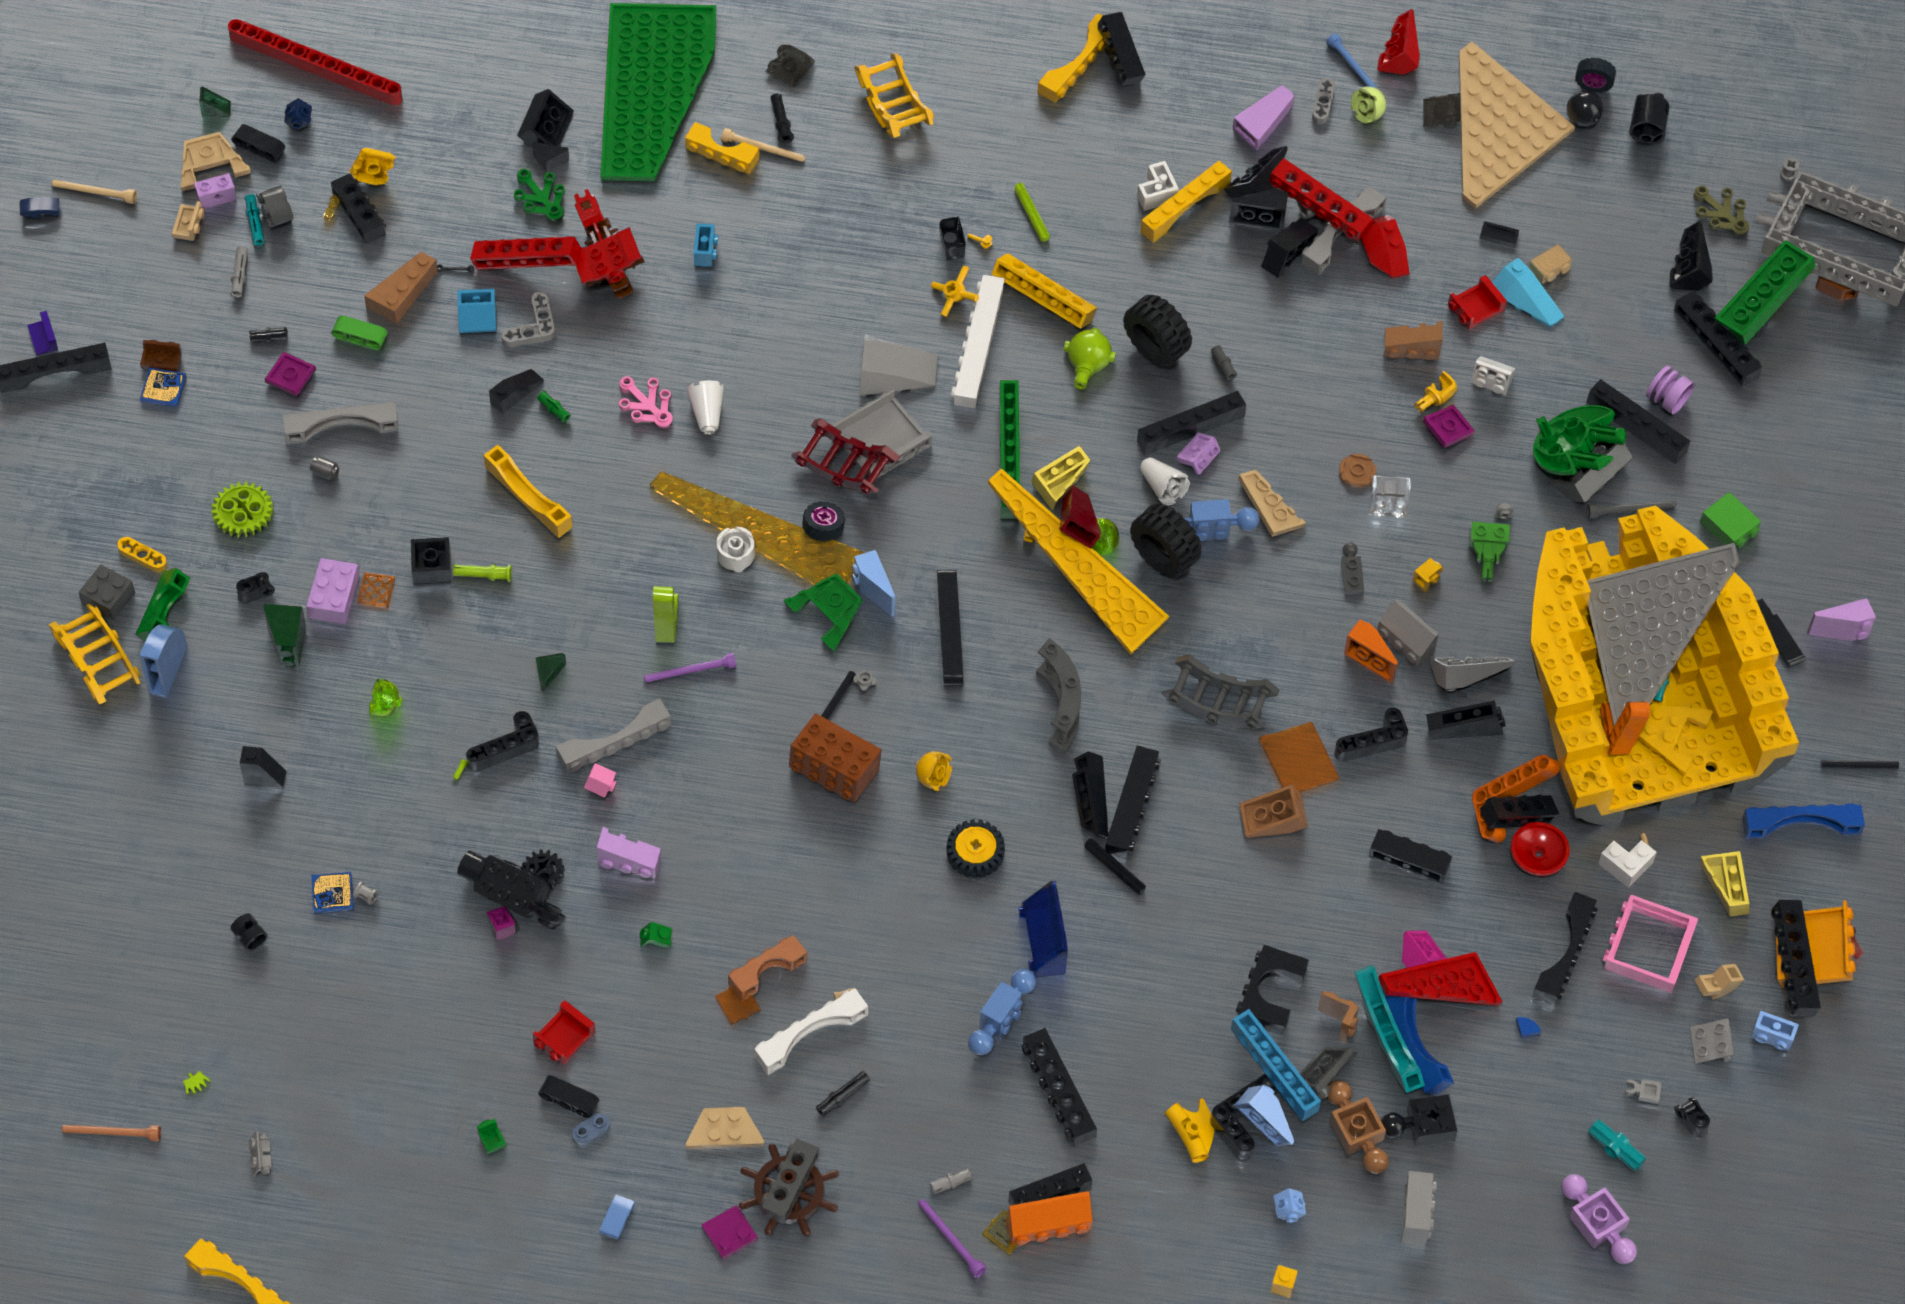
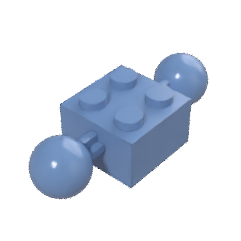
M1229 499L1191 502L1189 518H1184L1194 528L1200 542L1229 538L1230 526L1237 525L1244 531L1254 530L1260 521L1258 512L1251 507H1244L1237 514L1231 515Z
M1017 970L1011 977V986L1001 981L980 1011V1030L974 1031L968 1039L969 1049L974 1054L980 1056L988 1054L994 1045L993 1037L1000 1041L1003 1035L1007 1036L1010 1032L1012 1022L1019 1019L1022 1014V994L1032 992L1036 986V977L1030 970Z

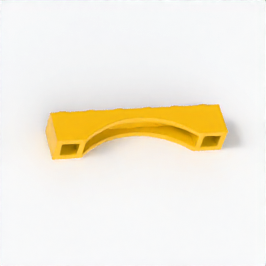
M1097 13L1088 24V40L1081 54L1069 64L1048 71L1038 82V94L1056 103L1065 96L1067 89L1075 84L1077 77L1083 75L1088 64L1094 62L1099 51L1102 52L1104 50V39L1098 31V22L1103 15Z
M1220 160L1144 217L1141 220L1140 233L1152 243L1157 241L1167 233L1175 221L1192 205L1209 195L1218 194L1231 182L1232 171Z
M496 445L483 455L485 468L557 538H560L573 528L572 516L559 503L548 499L539 492L499 445Z
M200 1238L184 1256L186 1264L201 1276H215L231 1280L245 1288L253 1296L257 1304H291L288 1301L283 1302L280 1300L279 1295L273 1289H266L260 1279L255 1276L253 1278L249 1276L248 1271L242 1265H235L229 1255L218 1252L217 1247L210 1241L206 1242Z

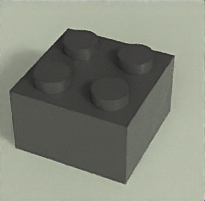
M100 564L78 593L82 605L91 604L93 607L97 606L101 615L113 621L134 595L135 590L132 580Z

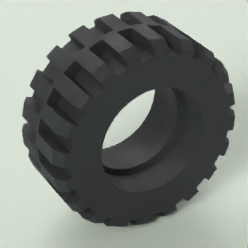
M1145 295L1125 312L1123 326L1127 331V336L1131 339V343L1135 345L1138 352L1142 353L1147 360H1151L1153 364L1170 366L1191 348L1192 335H1190L1191 330L1188 328L1186 320L1182 318L1181 313L1172 304L1170 305L1166 299H1161L1158 295Z
M1165 504L1151 505L1131 524L1130 534L1135 548L1139 551L1140 556L1146 560L1145 562L1148 565L1150 564L1154 570L1159 571L1160 574L1167 575L1168 577H1178L1199 560L1201 556L1202 546L1199 543L1200 539L1196 535V531L1190 526L1188 520H1185L1183 515L1177 513L1172 507H1168Z

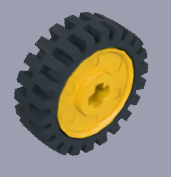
M971 819L970 823L966 820L962 823V826L958 824L956 829L951 831L947 841L946 851L949 864H952L954 870L957 869V873L960 875L964 873V876L968 878L969 875H972V878H977V875L983 878L986 873L988 876L991 875L992 871H996L998 866L1002 864L1004 858L1005 844L1002 833L997 831L996 826L993 825L991 827L990 822L986 821L983 824V820L980 819L978 823L975 822V819Z

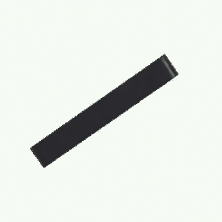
M939 569L937 570L943 682L944 686L963 685L957 570Z

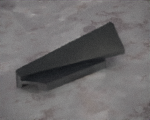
M1087 751L1074 758L1077 772L1072 774L1080 822L1083 828L1106 838L1108 837L1103 757Z

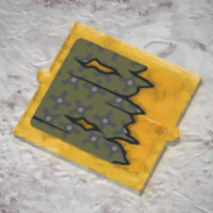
M1003 1209L995 1219L991 1220V1224L982 1232V1235L1010 1256L1018 1246L1022 1245H1011L1006 1227L1008 1212Z

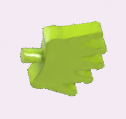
M198 1071L194 1076L190 1072L188 1073L189 1079L183 1080L187 1095H189V1089L193 1094H196L195 1088L202 1092L200 1085L206 1088L207 1085L204 1081L210 1082V1079L203 1075L201 1071Z

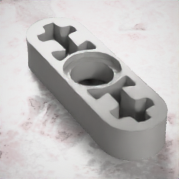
M1330 78L1321 79L1318 85L1312 120L1317 124H1324L1328 121L1335 83ZM1325 86H1329L1327 92H1324ZM1319 99H1327L1328 103L1322 104L1319 102ZM1320 110H1323L1322 117L1318 116Z

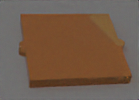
M728 987V990L715 996L731 1025L743 1019L748 1020V1017L761 1011L753 995L742 1002L730 987Z

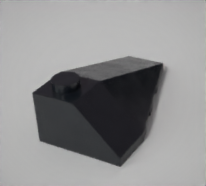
M1283 146L1271 150L1258 160L1259 164L1246 169L1244 176L1234 178L1224 188V191L1237 198L1270 190L1272 186L1269 182L1271 173L1285 157L1288 147Z
M1698 221L1684 229L1679 244L1681 250L1675 256V268H1671L1670 286L1673 288L1699 290L1713 282V270L1702 223Z

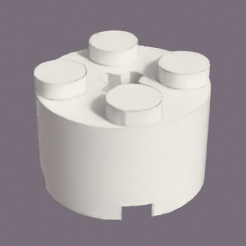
M743 527L724 529L717 537L718 562L726 569L734 570L735 572H742L743 569L751 565L755 557V543L751 532Z

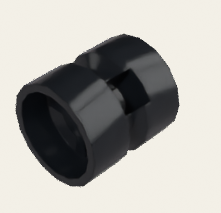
M250 913L238 917L230 927L233 934L240 939L241 944L247 951L257 949L268 937L267 933L258 925L257 920Z

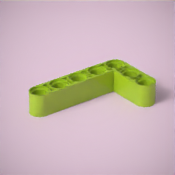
M654 586L655 642L675 643L678 593H674L673 587Z

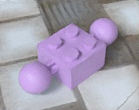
M1571 1174L1565 1177L1561 1185L1563 1194L1568 1199L1579 1202V1204L1572 1207L1569 1216L1571 1221L1593 1249L1608 1240L1612 1245L1610 1250L1612 1258L1619 1264L1631 1263L1637 1255L1636 1245L1632 1240L1619 1236V1233L1627 1228L1630 1220L1605 1187L1589 1197L1587 1194V1182L1582 1176Z

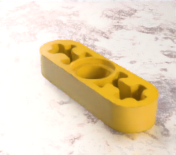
M130 537L119 539L117 547L121 555L157 573L163 572L167 568L166 557L163 554ZM128 544L130 545V548H129V547H125V549H123V545H124V546H127ZM141 551L148 553L144 558L137 557V554Z

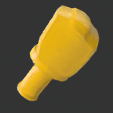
M1445 371L1439 376L1441 391H1438L1435 384L1432 383L1431 386L1425 388V396L1414 403L1416 409L1420 408L1418 410L1420 413L1432 404L1441 406L1457 392L1456 382Z

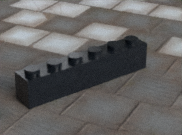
M1602 379L1589 390L1586 403L1604 406L1613 410L1615 413L1613 421L1674 464H1677L1687 453L1690 444L1689 439Z
M1235 391L1138 429L1137 443L1146 456L1192 438L1198 432L1205 433L1245 417L1246 403L1239 391Z
M1136 746L1105 844V850L1110 855L1127 859L1129 852L1133 853L1136 842L1133 839L1134 836L1139 835L1141 825L1138 823L1140 819H1144L1146 808L1143 807L1145 803H1149L1151 796L1149 788L1150 786L1154 787L1156 780L1154 772L1155 770L1159 771L1161 759H1158L1159 751Z

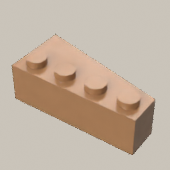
M423 252L418 253L364 295L366 308L397 324L437 274L436 259Z

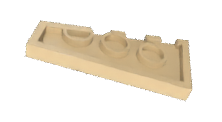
M1257 470L1239 474L1238 480L1272 537L1305 527L1306 522L1295 515L1294 509L1291 506L1288 507L1282 501L1283 498L1271 489V485Z

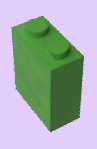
M1730 492L1702 513L1700 523L1724 545L1735 543L1736 548H1741L1750 537L1754 538L1759 533L1761 521Z

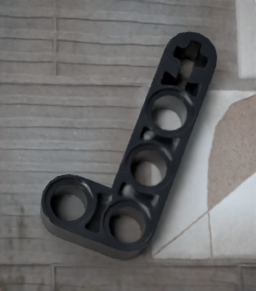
M1395 707L1388 708L1384 715L1383 727L1339 738L1334 751L1336 759L1339 761H1349L1403 747L1407 741L1408 728L1402 712Z
M519 711L514 715V732L468 749L466 752L468 768L474 772L481 771L537 749L539 746L538 732L529 713Z

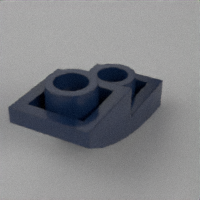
M32 197L22 199L19 202L21 216L38 218L40 213L58 216L60 212L59 198Z

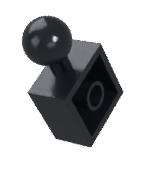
M1449 1094L1409 1100L1407 1107L1408 1117L1403 1118L1398 1113L1390 1112L1381 1118V1122L1386 1129V1137L1397 1138L1404 1133L1405 1129H1411L1415 1146L1455 1141L1458 1131Z

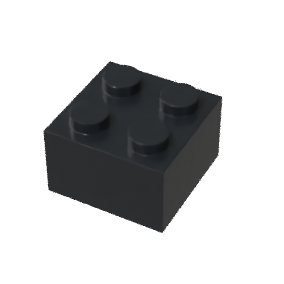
M449 537L411 539L413 584L452 582Z

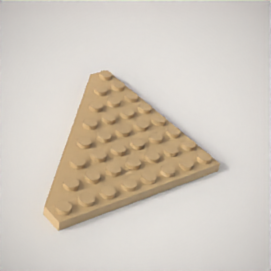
M1470 42L1459 52L1462 198L1476 209L1571 134L1575 126L1475 43Z

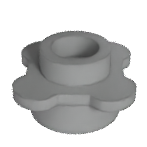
M1500 503L1495 509L1496 513L1494 516L1500 519L1512 518L1514 508L1509 503Z
M868 670L860 671L853 678L854 683H857L862 691H866L869 686L876 684V678L872 677L871 672Z

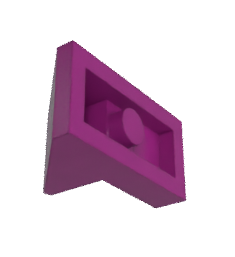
M505 906L486 912L488 920L493 927L496 940L515 934V923Z

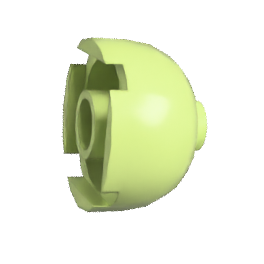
M1363 87L1353 93L1351 107L1358 114L1355 117L1360 122L1367 124L1381 118L1386 110V100L1382 92L1377 88Z

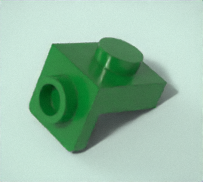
M654 922L648 923L640 930V946L645 947L650 943L667 949L671 946L672 928Z
M495 1118L484 1120L477 1126L478 1136L488 1155L506 1147V1142L497 1126Z

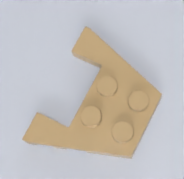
M220 132L184 141L181 190L183 192L195 188L194 183L197 181L194 172L230 163L236 178L251 174L250 167L242 161L240 155L236 154Z

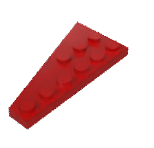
M1476 952L1383 973L1378 977L1386 995L1500 1006L1503 1002Z

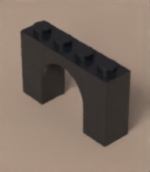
M1263 945L1262 950H1258L1254 962H1257L1256 967H1251L1248 979H1251L1250 983L1244 986L1242 992L1244 996L1243 1002H1238L1235 1012L1240 1015L1249 1009L1265 1030L1283 1036L1291 1010L1264 1000L1259 993L1258 987L1269 978H1281L1301 985L1308 968L1309 959Z

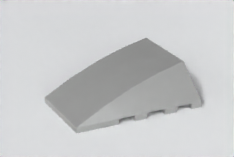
M865 335L860 398L872 394L879 396L891 390H894L895 393H901V390L910 389V391L935 388L938 355Z

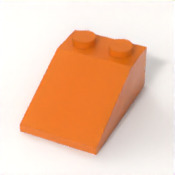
M1360 619L1347 635L1344 655L1392 684L1395 679L1398 661L1377 629L1372 624Z

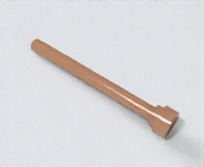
M63 1125L62 1132L146 1137L150 1141L159 1142L161 1126L151 1125L147 1129Z

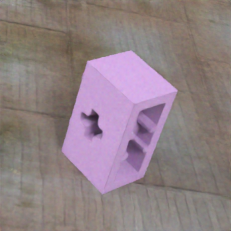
M229 173L194 183L196 196L202 204V209L236 200L234 185Z

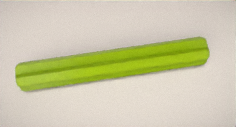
M1022 182L1015 184L1014 190L1042 242L1048 241L1050 234Z

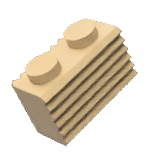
M1557 244L1536 258L1531 259L1529 269L1541 284L1547 281L1552 282L1558 274H1565L1570 270L1572 258Z

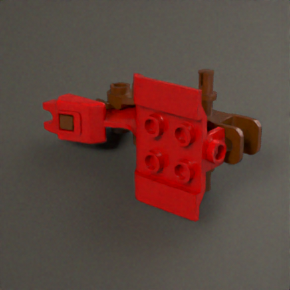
M586 189L584 190L585 196L583 198H580L578 193L574 195L576 201L575 208L588 238L592 237V239L585 241V245L594 244L581 248L578 262L575 266L583 284L586 283L590 287L596 283L601 284V281L607 279L615 296L618 299H622L633 293L626 270L630 268L635 269V266L645 261L639 252L630 227L617 232L618 228L609 230L612 226L608 217L604 219L596 197L591 195L589 190Z

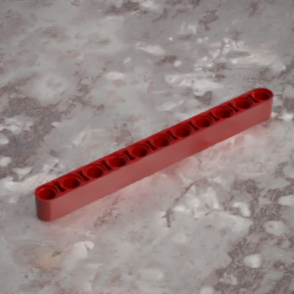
M233 19L228 23L230 39L237 44L395 106L399 105L403 100L401 86L395 81L240 19Z

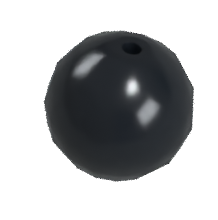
M1581 90L1574 93L1567 103L1568 117L1574 124L1581 127H1589L1597 123L1604 111L1601 98L1598 94L1589 90Z

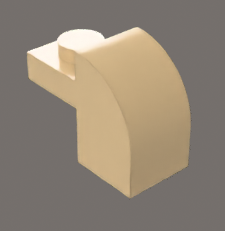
M1736 964L1721 965L1713 974L1699 975L1695 979L1703 996H1711L1712 999L1729 994L1745 981Z

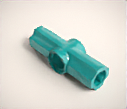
M1600 1119L1596 1120L1588 1130V1134L1603 1146L1604 1151L1611 1158H1618L1634 1172L1646 1160L1644 1155L1630 1145L1629 1139L1621 1132L1616 1133Z

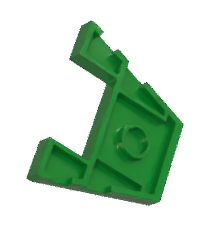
M837 573L816 583L815 586L807 590L804 589L798 592L797 595L784 600L796 614L812 601L835 624L821 638L833 652L837 649L863 602V599Z

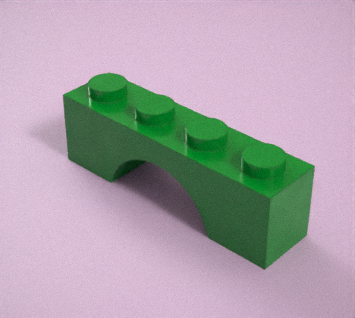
M178 568L164 571L159 579L135 633L144 642L157 625L170 626L166 623L167 613L175 600L184 594L190 577Z

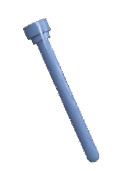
M1337 33L1329 36L1326 40L1329 47L1337 49L1367 87L1377 88L1343 47L1341 37Z

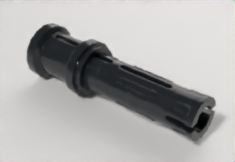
M776 93L770 97L776 117L775 129L779 133L778 141L786 144L793 141L794 134L790 130L791 122L786 117L782 95Z

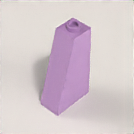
M1281 85L1235 116L1233 129L1257 151L1293 107V93Z

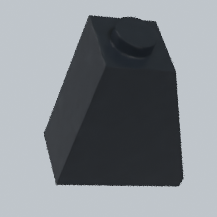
M243 746L240 768L244 786L283 789L286 770L263 748Z

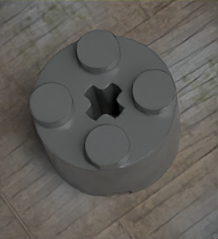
M282 186L256 194L259 204H262V207H260L261 213L264 218L267 217L266 222L269 228L294 219L291 206L287 202V196Z

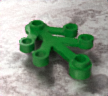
M521 169L517 173L518 183L527 185L535 195L525 194L523 190L517 189L513 193L514 200L517 202L528 201L524 203V212L527 214H544L550 221H559L564 215V210L560 204L562 196L565 194V187L562 184H557L554 187L555 198L552 204L549 200L552 184L555 182V175L552 172L544 174L545 184L542 192L532 180L531 172L528 169ZM533 202L542 203L545 207L534 206Z

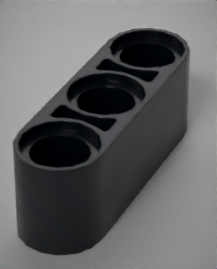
M242 124L231 138L237 147L270 162H276L286 148L279 139L245 124Z
M552 1075L547 1076L538 1092L542 1099L584 1118L591 1117L599 1102V1098L593 1093Z

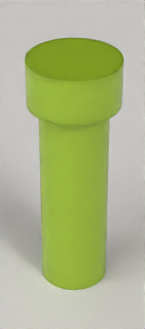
M461 759L459 762L460 764L452 777L454 780H458L464 767L467 766L466 760Z

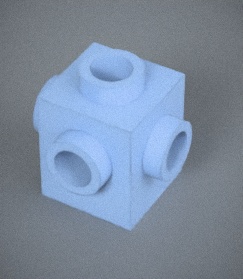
M1288 1188L1274 1195L1275 1212L1279 1219L1293 1223L1306 1215L1302 1192Z

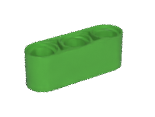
M341 315L337 318L331 334L336 339L373 350H380L388 332L381 326Z

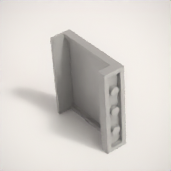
M894 390L883 393L878 399L866 403L861 409L852 411L849 416L837 420L832 425L842 432L841 436L847 439L851 437L865 442L867 447H871L872 444L886 445L900 456L897 462L886 464L878 477L932 446V435L930 432H923L895 399ZM842 447L848 455L851 454L850 450ZM860 455L854 462L861 470L868 458ZM879 461L873 463L870 470L866 474L867 478L870 476V474L872 473L873 469Z

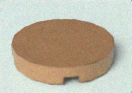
M1351 454L1341 461L1339 476L1347 486L1364 488L1373 483L1376 477V466L1368 456Z

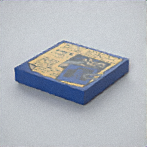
M149 368L140 401L178 407L186 380V373Z
M351 872L311 875L314 914L354 910Z

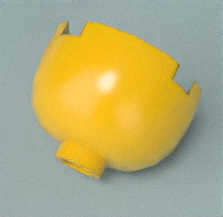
M931 751L925 753L916 763L917 779L924 787L934 791H939L940 789L938 788L941 785L945 787L952 773V766H949V760L952 761L949 754Z

